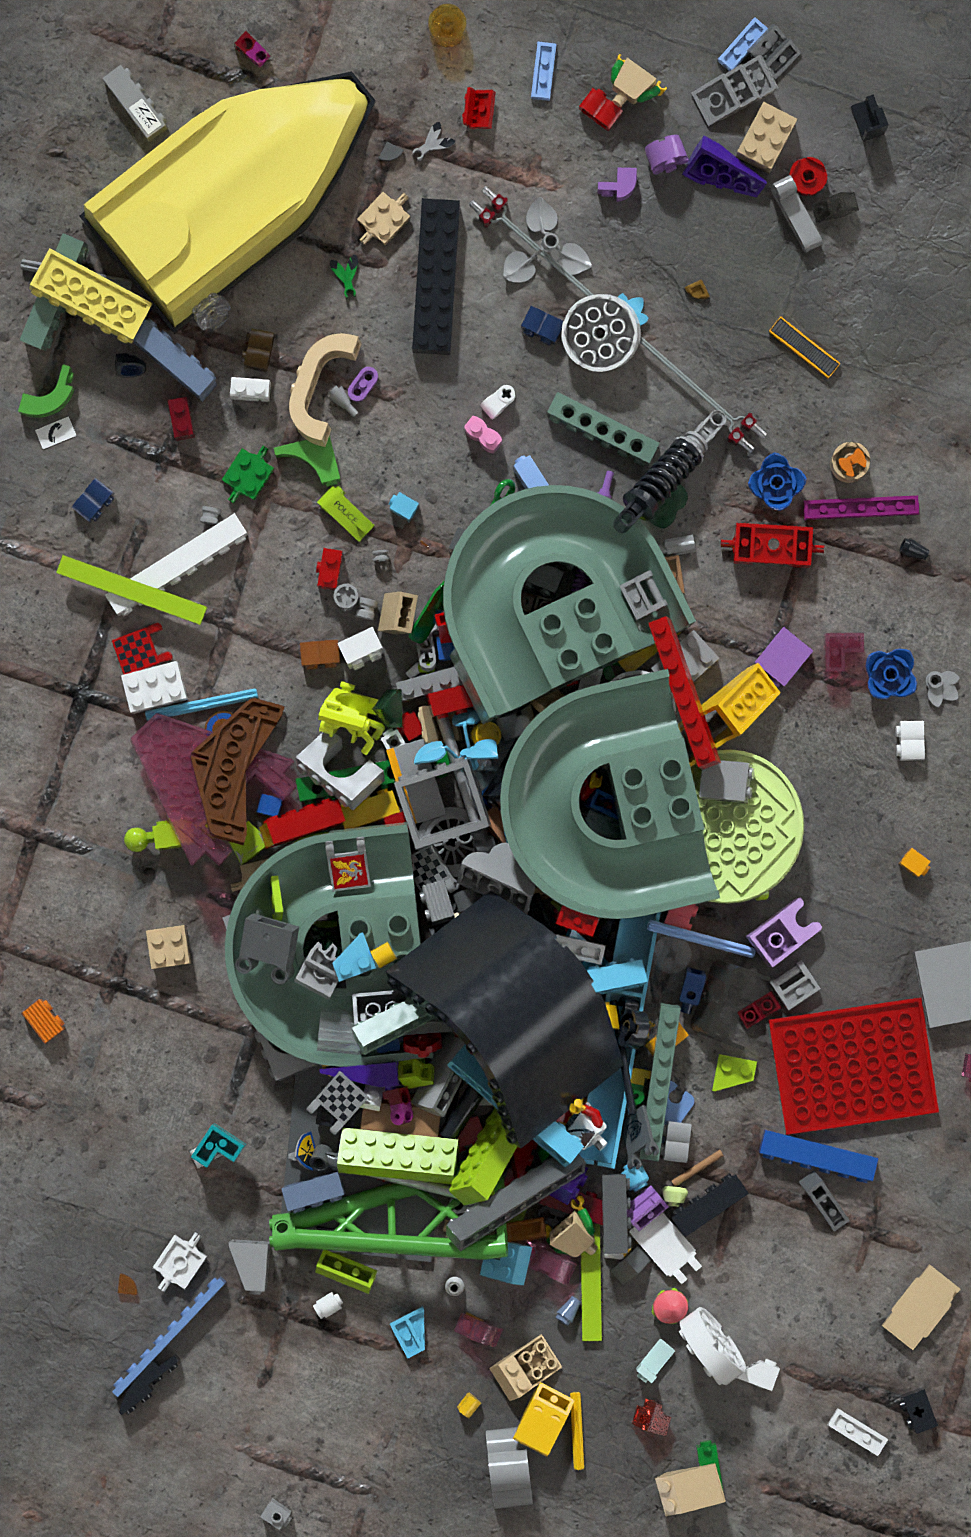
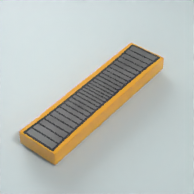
M782 317L769 330L771 335L827 379L830 378L840 365V362Z

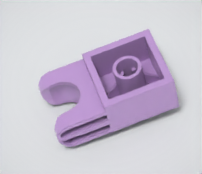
M801 897L791 901L746 936L768 967H774L822 929L819 922H813L806 927H801L797 924L795 919L796 913L804 905ZM771 937H777L775 940L776 945L771 943Z

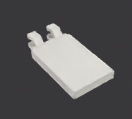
M663 1212L641 1231H638L635 1227L629 1230V1233L660 1269L670 1277L674 1275L681 1284L687 1280L685 1275L679 1270L684 1264L689 1262L695 1271L702 1267L694 1257L696 1255L694 1247Z

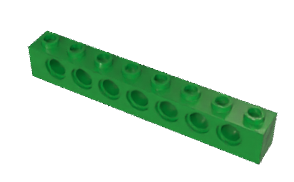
M447 751L443 758L434 761L436 765L443 762L446 765L449 764ZM390 761L374 763L384 770L385 781L378 786L380 790L392 788L391 784H394L396 781L387 776V772L392 769ZM362 766L327 773L334 777L345 778L355 774ZM445 773L438 775L436 777L437 779L448 777V774ZM309 776L296 779L300 802H304L305 805L316 803V799H335V796H330L324 788L319 794L313 793L312 787L315 783Z

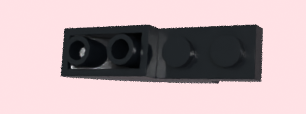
M176 1353L161 1365L155 1359L138 1375L123 1399L119 1411L121 1415L125 1412L129 1415L137 1408L135 1404L139 1401L144 1403L152 1397L151 1392L154 1388L150 1383L152 1382L155 1385L163 1379L162 1374L168 1371L170 1373L178 1367L177 1362H179L180 1358Z

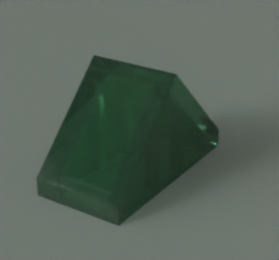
M387 689L372 708L388 728L403 727L401 689Z

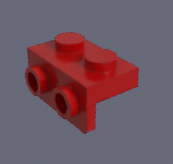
M467 87V93L464 97L465 110L462 114L465 126L470 129H492L496 95L494 90H475L472 87Z

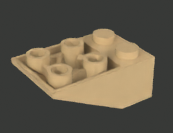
M541 1334L489 1369L509 1401L523 1396L562 1368Z

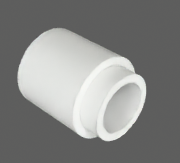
M331 1292L316 1301L313 1307L322 1319L342 1309L341 1304L343 1301L338 1293L334 1295Z

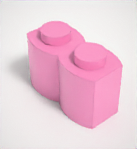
M472 416L465 424L464 430L472 440L478 441L487 452L494 454L501 446V436L495 430L487 428L482 419Z

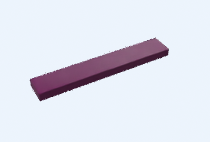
M918 495L803 501L804 520L919 515Z

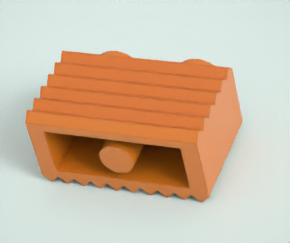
M39 999L23 1011L22 1015L46 1044L65 1030L63 1027L65 1023L59 1015L55 1016L51 1012L53 1007L47 1000Z

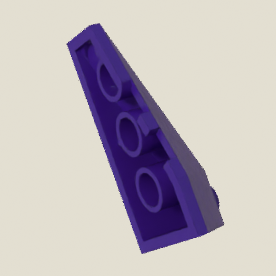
M703 136L695 147L682 175L698 184L705 185L707 183L715 185L719 189L724 187L732 189L736 193L758 197L767 184L763 178L722 145L706 136Z
M399 1061L357 1066H324L319 1069L321 1074L334 1077L341 1071L351 1081L375 1087H385V1090L397 1089L396 1086L401 1084L398 1080Z

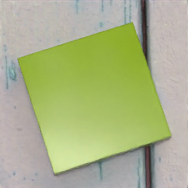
M271 876L272 909H275L272 917L274 920L282 922L283 906L279 877Z

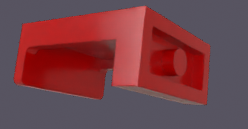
M562 905L556 924L593 937L599 917L583 914Z

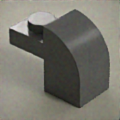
M470 888L450 895L449 899L454 914L466 910L484 895Z

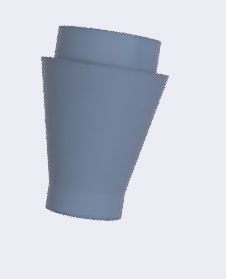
M571 1296L556 1312L555 1318L566 1326L573 1323L581 1301Z

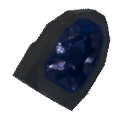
M128 353L116 354V375L122 378L141 376L146 372V363L137 356L129 355Z

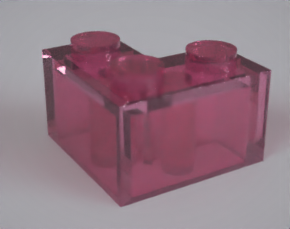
M825 633L823 635L824 673H844L845 654L864 653V633Z

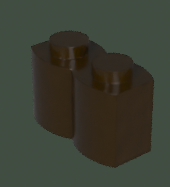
M253 328L250 333L247 332L245 344H248L247 351H243L241 359L245 368L264 372L268 371L275 337L273 332Z

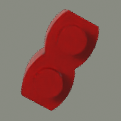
M592 88L579 105V110L609 132L622 115V107H618L613 101L608 100L606 93L601 89L596 90Z

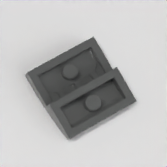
M772 24L747 50L752 58L762 55L775 80L801 54V51L792 40L786 38L775 24Z

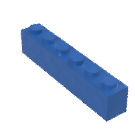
M765 1129L759 1148V1153H763V1158L773 1160L775 1156L782 1158L781 1162L792 1165L793 1161L799 1162L800 1167L811 1169L812 1166L819 1167V1172L830 1174V1171L838 1172L837 1176L849 1179V1175L857 1177L856 1181L868 1183V1180L873 1181L878 1162L876 1157Z

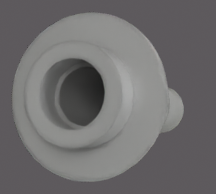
M336 385L328 392L330 395L328 399L343 409L345 408L352 417L358 413L350 404L351 402L342 386L338 388Z

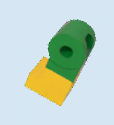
M634 1067L632 1069L631 1085L635 1105L642 1103L644 1100L645 1078L650 1079L651 1070Z

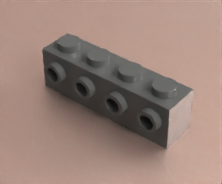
M602 1174L604 1254L628 1253V1249H631V1237H627V1229H631V1218L627 1217V1210L630 1209V1198H626V1190H630V1179L626 1178V1174Z

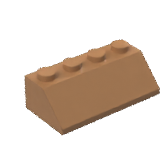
M409 1094L410 1101H412L415 1094ZM383 1098L380 1111L363 1108L360 1130L438 1137L441 1116L426 1112L411 1103L413 1111L411 1122L395 1125L390 1119L391 1109L389 1100Z

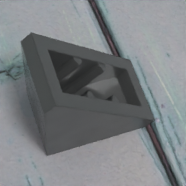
M637 1245L610 1271L624 1285L636 1276L651 1261V1258L640 1245Z

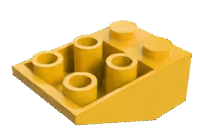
M540 1382L530 1398L513 1439L547 1457L575 1400Z

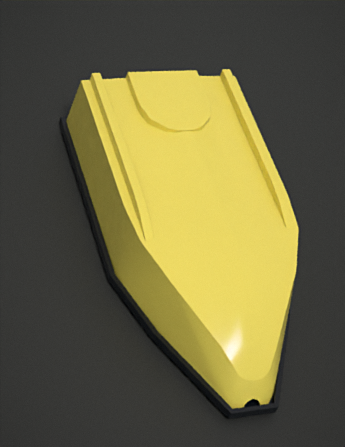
M352 71L281 87L259 89L223 99L191 119L84 204V212L79 217L145 299L153 303L152 307L175 334L310 226L340 180L376 100Z

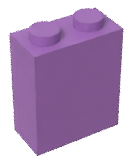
M783 627L754 664L759 663L775 686L783 688L813 650Z

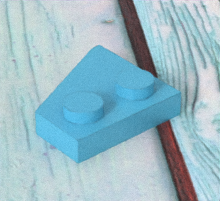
M363 932L332 962L339 982L376 968Z
M423 1306L390 1323L407 1359L425 1350Z

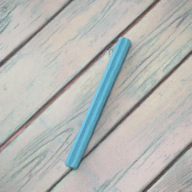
M255 688L148 710L145 712L147 721L158 720L248 701L252 698H258V693Z

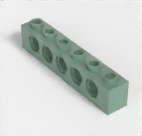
M559 392L556 393L547 411V416H549V420L556 424L561 422L567 425L566 428L575 433L579 431L583 433V437L590 441L595 439L601 442L600 445L609 450L613 448L617 450V454L624 458L629 456L635 459L634 462L643 467L650 465L660 444ZM569 409L573 411L574 415L571 418H566L563 412ZM588 418L591 424L584 427L580 424V420ZM603 426L607 428L608 432L605 435H600L597 429ZM622 435L625 441L618 444L614 441V437ZM638 443L641 445L642 450L634 452L631 446Z

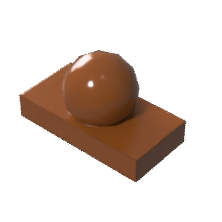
M544 1217L506 1223L508 1242L532 1241L547 1237Z

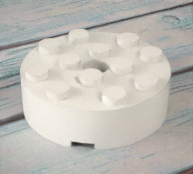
M596 294L582 298L570 308L562 325V341L567 354L576 364L591 371H609L624 365L635 354L640 342L641 329L636 313L628 303L613 295ZM599 327L605 330L603 338H599L596 334Z
M699 1307L680 1321L681 1330L679 1333L685 1341L687 1340V1349L692 1355L695 1354L705 1366L703 1369L709 1377L713 1376L719 1385H728L745 1372L746 1365L738 1348L730 1336L726 1337L723 1334L720 1323L706 1309Z

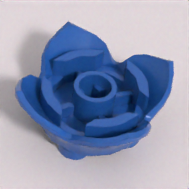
M774 452L764 459L760 470L751 475L748 486L751 492L756 497L764 500L768 507L781 511L791 504L792 498L803 490L807 478L798 468L790 467L788 460L784 456ZM774 479L781 482V485L778 486L779 488H775V485H772L771 482H774Z
M895 649L890 653L876 651L868 655L866 660V671L869 676L868 689L873 697L877 699H888L891 696L906 697L915 692L917 681L916 677L912 674L914 658L910 650ZM887 670H888L889 672H890L891 670L894 671V673H893V676L895 677L894 679H892V678L888 679V678H887V674H886V671H887Z

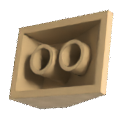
M715 1463L666 1472L655 1478L665 1516L682 1514L726 1502Z

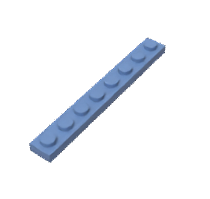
M222 1277L218 1280L214 1278L207 1285L209 1290L205 1294L200 1292L194 1299L196 1303L193 1307L187 1306L180 1314L182 1318L178 1322L174 1320L166 1328L169 1332L165 1336L161 1334L153 1342L156 1346L151 1351L147 1349L140 1356L142 1361L138 1365L135 1363L131 1365L127 1370L129 1374L125 1379L120 1377L114 1383L115 1389L112 1392L117 1397L226 1283Z

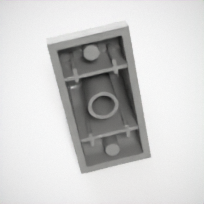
M500 843L494 846L489 854L484 852L471 853L465 857L461 864L457 880L458 884L482 895L492 891L528 914L535 891V884L521 869L508 843Z
M517 1427L486 1430L494 1509L533 1505L527 1447L513 1439Z

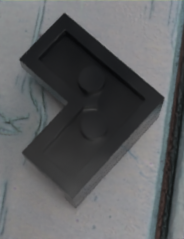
M874 94L867 96L865 101L851 106L863 142L885 134L889 124L883 108L878 107Z

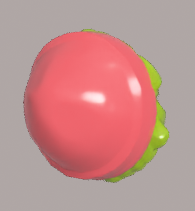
M676 1288L667 1291L662 1290L654 1300L651 1312L663 1323L676 1324L685 1318L688 1311V1300Z

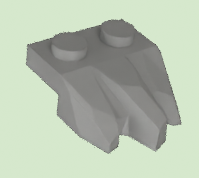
M317 942L304 960L294 982L329 999L339 981L332 964L336 959L337 947L332 943L324 951L322 950V945Z

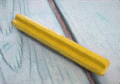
M580 1392L570 1393V1398L575 1400L571 1408L573 1464L575 1470L584 1469L581 1394Z

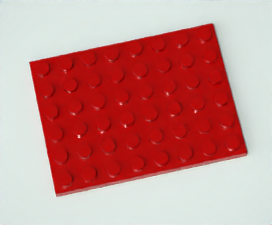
M921 997L768 1020L786 1135L939 1112Z

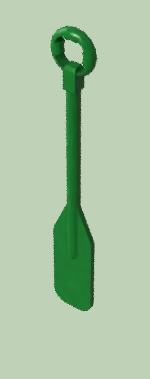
M505 479L499 483L495 489L494 500L491 505L502 499L500 494L506 485L510 489L505 497L515 492L516 487L513 480ZM444 581L435 589L413 625L412 632L409 633V638L416 643L421 644L427 639L436 624L435 614L443 613Z

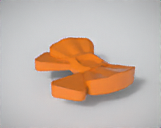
M859 448L847 458L838 459L840 468L846 472L847 476L851 477L854 476L852 465L858 463L862 467H866L867 462L864 453Z

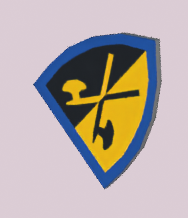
M311 1131L301 1135L295 1152L289 1153L288 1157L290 1161L297 1160L305 1169L316 1171L309 1164L316 1148Z

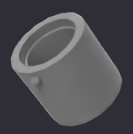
M342 584L335 589L334 600L336 605L346 612L358 605L359 594L353 585Z

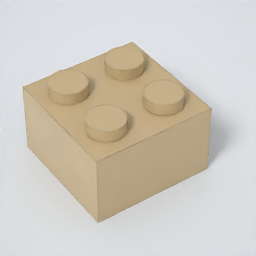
M186 925L146 931L151 969L191 964Z

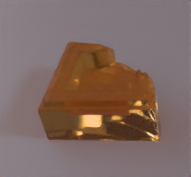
M120 1273L118 1293L138 1295L134 1280L128 1275Z

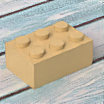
M763 102L737 151L736 157L770 174L796 125L797 118Z

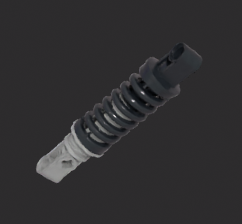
M714 410L694 431L687 432L685 436L676 437L670 448L646 471L639 482L633 486V489L623 495V502L626 507L613 522V527L617 532L626 533L638 519L650 521L658 511L659 506L665 503V499H669L671 493L677 490V486L683 483V479L689 477V473L695 470V466L703 463V454L708 450L709 442L726 423V415L722 411ZM621 519H624L627 524H624Z

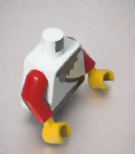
M576 1099L574 1104H570L569 1110L573 1115L564 1125L566 1131L581 1140V1144L584 1146L582 1150L594 1145L601 1151L608 1143L601 1137V1134L606 1129V1124L603 1122L600 1111L593 1108L589 1102L582 1105V1100Z

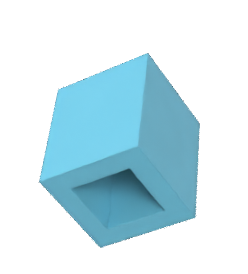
M400 492L397 496L393 495L389 502L391 506L390 511L408 522L412 520L419 508L418 502Z

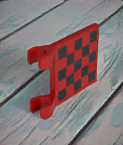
M160 623L152 624L112 640L123 674L140 671L173 659L172 653L168 651L157 655L150 634L163 630Z

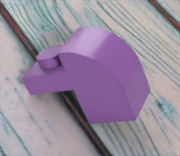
M618 167L617 182H598V194H602L601 196L612 197L613 194H616V202L626 200L634 192L637 168Z

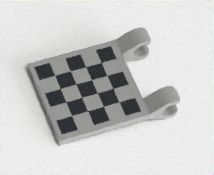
M434 844L411 854L414 881L420 892H422L423 885L441 880L445 881L446 888L450 893L460 887L457 880L452 877Z
M339 1071L306 1110L312 1114L322 1105L338 1120L330 1128V1132L336 1135L369 1097Z

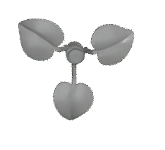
M542 197L536 199L530 206L526 215V224L532 232L541 230L545 237L541 241L540 249L529 259L525 253L520 251L512 252L507 256L504 262L503 277L510 282L522 283L531 279L536 271L531 261L543 250L550 252L556 249L557 253L561 255L557 263L571 275L579 274L591 268L590 259L580 246L574 243H566L561 252L557 235L545 232L552 230L556 226L558 217L553 207Z

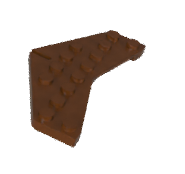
M257 698L249 699L191 752L190 760L208 830L212 837L244 846L247 836L246 770L282 718L285 706Z

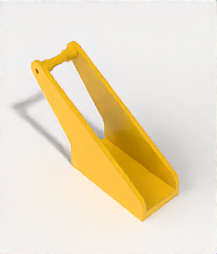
M759 663L745 669L701 705L704 715L716 710L728 726L713 739L716 749L725 742L740 736L781 693ZM683 722L678 723L680 732L685 730ZM694 755L689 758L690 767L696 764Z

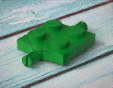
M262 445L257 455L243 448L240 450L222 478V481L233 489L232 494L227 499L234 504L239 495L247 496L253 501L256 499L275 470L274 467L267 464L263 459L269 451L267 447Z

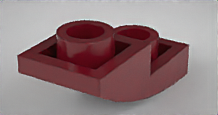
M770 991L737 1013L748 1029L780 1009L781 1005L773 992Z

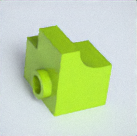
M424 1058L399 1061L398 1080L405 1087L408 1086V1089L433 1085L434 1066L432 1064H425Z

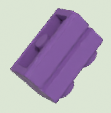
M650 1186L643 1189L638 1197L630 1201L627 1217H630L633 1226L638 1231H641L669 1206L658 1192Z

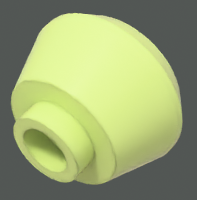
M665 1186L662 1189L664 1201L668 1202V1206L679 1207L680 1203H684L688 1195L686 1188Z

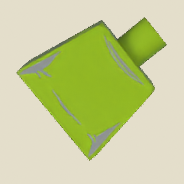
M249 821L246 822L247 836L244 846L229 842L241 865L247 863L266 848L261 832Z

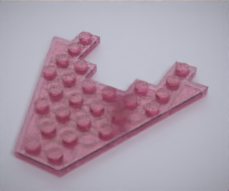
M156 713L131 737L130 742L190 864L193 866L206 854L220 866L233 850L222 840L212 837L208 828L205 827L207 822L190 760L191 752L213 732ZM260 749L246 770V785L256 777L284 801L297 786L284 775L294 764V760Z

